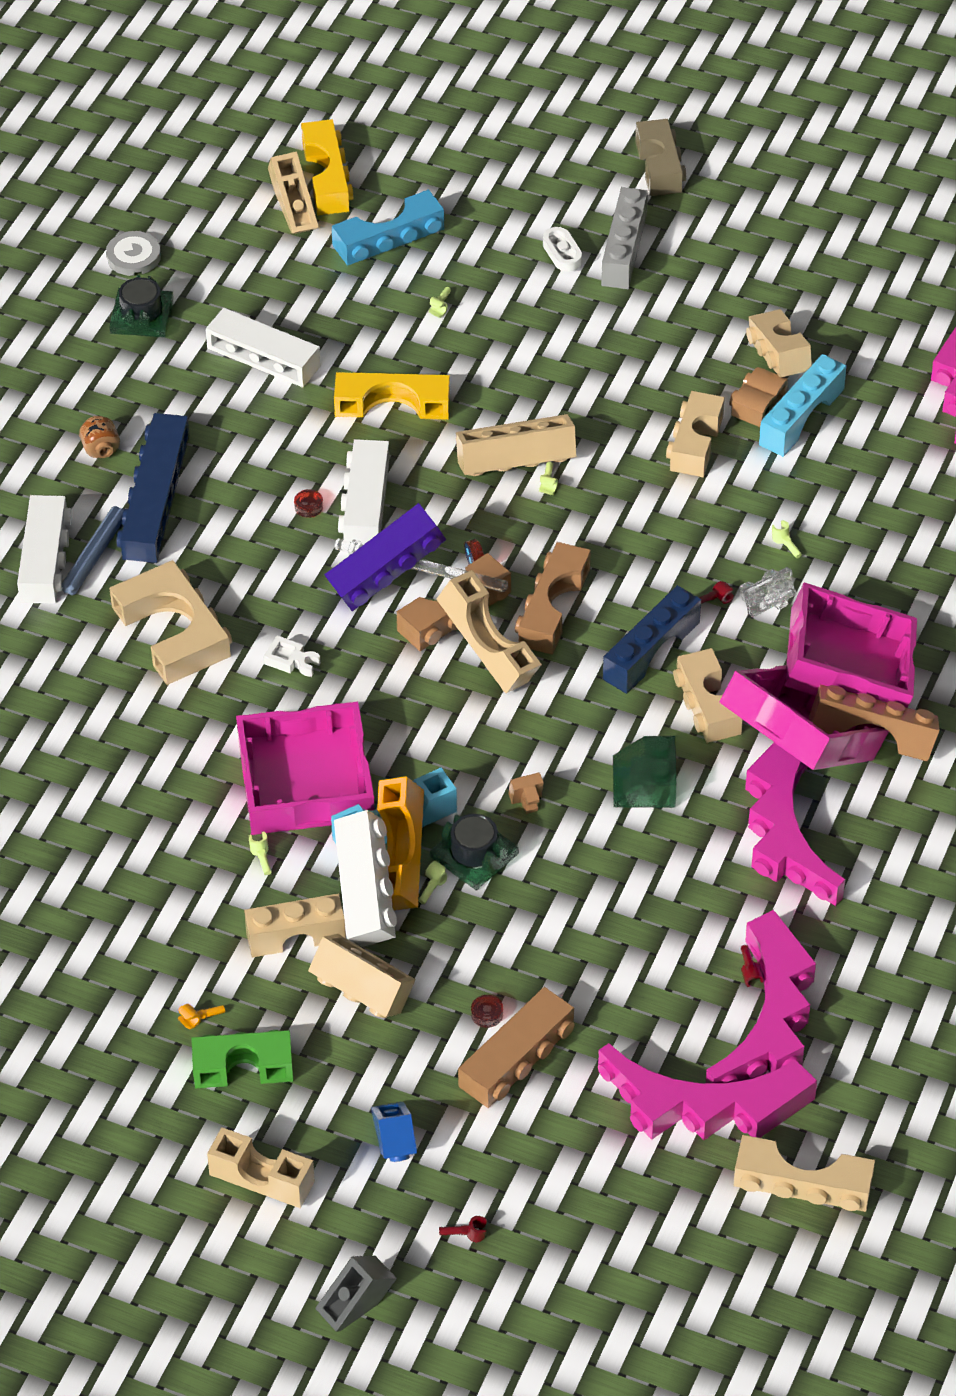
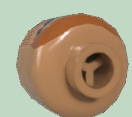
M93 416L87 419L80 428V439L86 453L90 457L107 458L115 453L120 446V437L113 421L107 417Z

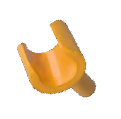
M184 1004L178 1010L182 1015L178 1017V1020L186 1028L193 1029L202 1019L225 1013V1008L221 1005L196 1011L191 1004Z

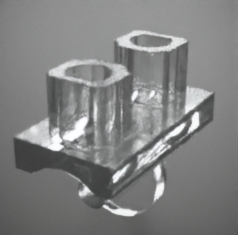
M785 567L778 572L771 569L764 573L762 580L755 584L748 581L740 585L741 598L746 602L747 611L750 616L755 617L772 607L778 610L787 607V599L796 595V590L792 583L793 573L791 569Z

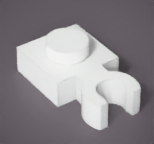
M278 635L263 656L265 665L290 674L294 668H297L303 675L312 677L314 673L313 666L308 664L313 663L319 666L321 663L318 653L313 651L304 653L303 644Z

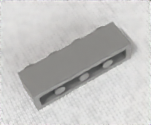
M621 187L602 259L601 286L629 289L647 217L648 190Z

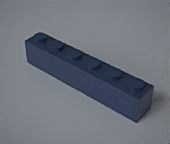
M154 413L151 424L146 425V444L141 445L139 452V461L141 463L140 466H135L134 470L135 486L129 488V509L125 508L123 511L122 524L124 527L123 530H118L117 547L121 548L122 560L158 562L190 436L188 416Z

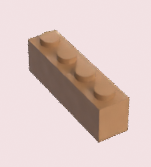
M544 986L458 1068L459 1087L487 1108L496 1100H502L508 1094L510 1087L518 1079H524L531 1071L532 1066L540 1058L545 1059L552 1051L553 1046L561 1038L565 1039L571 1034L575 1026L574 1007Z

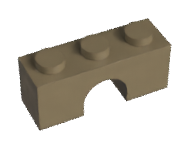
M668 118L636 122L635 143L640 160L646 159L645 180L649 195L682 193V182L686 181L685 165H680L681 150L680 147H675L676 132L675 129H670Z

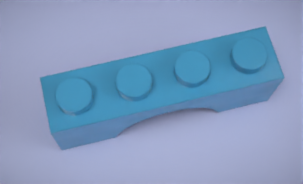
M428 189L405 198L403 212L391 221L371 223L363 221L358 217H353L332 225V245L348 266L444 230V209Z

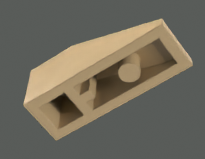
M297 152L271 157L268 171L275 195L292 235L318 229L319 226Z

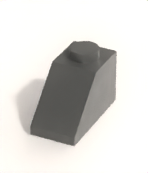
M376 1255L352 1256L315 1309L336 1332H339L377 1306L397 1278Z

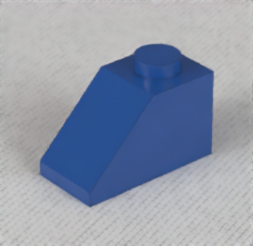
M397 1102L371 1107L379 1148L383 1158H389L391 1162H400L409 1159L410 1154H416L417 1149L412 1117L405 1103Z

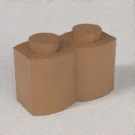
M757 367L752 373H747L742 387L739 390H735L730 397L729 405L732 406L731 416L760 427L761 420L788 392L789 379L785 377L780 378L777 374Z

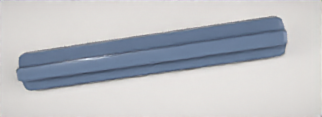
M113 506L109 510L63 580L62 591L70 595L77 593L122 524L123 508Z

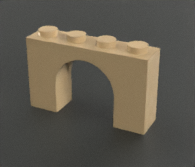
M173 560L109 588L112 608L125 626L159 612H176L186 616L191 621V624L183 632L151 646L153 666L166 685L231 657L230 644L232 643V637L226 627L222 628L213 608H207L198 588L194 589L191 586L186 571L184 569L180 570Z

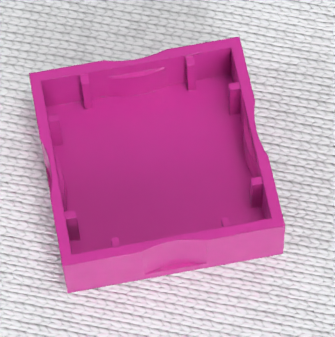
M804 582L791 608L785 686L816 696L820 684L825 686L836 685L847 692L855 694L866 693L877 700L884 702L895 701L908 708L914 696L915 667L913 664V651L916 646L917 618L878 605L862 603L843 594Z
M786 665L775 666L771 669L756 668L735 671L719 701L723 706L812 770L873 761L889 732L878 725L860 724L848 729L846 732L839 733L838 731H833L832 734L825 733L814 725L813 722L809 721V714L816 696L785 686Z
M358 701L315 706L301 711H274L236 716L251 835L262 834V832L273 833L332 825L331 816L357 804L366 810H375L369 764L364 752V734Z

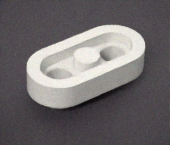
M562 227L547 229L543 234V247L555 266L566 272L578 269L582 263V252L571 234Z

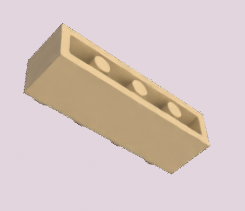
M568 414L456 432L458 464L464 475L479 476L488 471H508L512 467L518 466L534 467L543 462H564L568 458L577 457L575 425Z

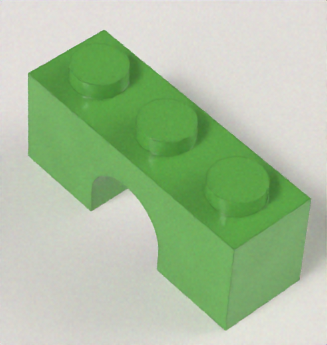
M270 1030L260 1033L239 1032L232 1035L191 1037L195 1089L228 1086L227 1076L230 1069L241 1063L254 1065L259 1070L261 1084L293 1082L290 1030Z

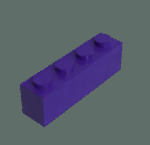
M418 503L324 575L350 610L354 611L359 606L364 605L369 598L381 589L389 586L394 579L406 570L413 568L427 554L435 551L446 541V538Z

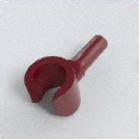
M719 581L714 585L711 592L698 598L701 599V604L716 598L723 604H727L734 598V595L731 593L733 589L726 582Z
M742 945L741 952L744 958V965L741 971L745 985L750 987L749 981L754 978H759L760 982L763 983L764 978L759 963L752 960L748 945Z
M474 1216L470 1219L469 1225L439 1227V1235H467L469 1240L478 1243L485 1238L487 1231L475 1228H484L487 1220L483 1216Z

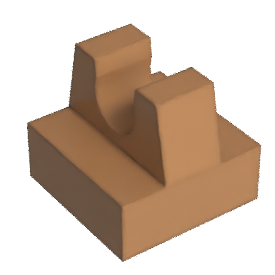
M540 772L510 780L508 795L513 805L521 802L526 814L538 811L537 803H539V797H542L544 784Z

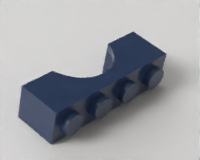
M677 585L603 656V680L627 694L645 677L652 658L664 642L673 636L683 640L700 623L701 599Z

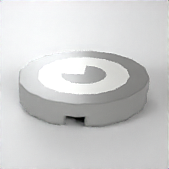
M141 231L124 232L110 240L106 246V258L110 268L119 274L134 276L135 272L141 271L142 274H145L154 269L161 260L160 244L149 233Z

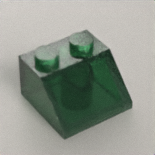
M643 736L613 755V807L675 808L677 786L675 736Z

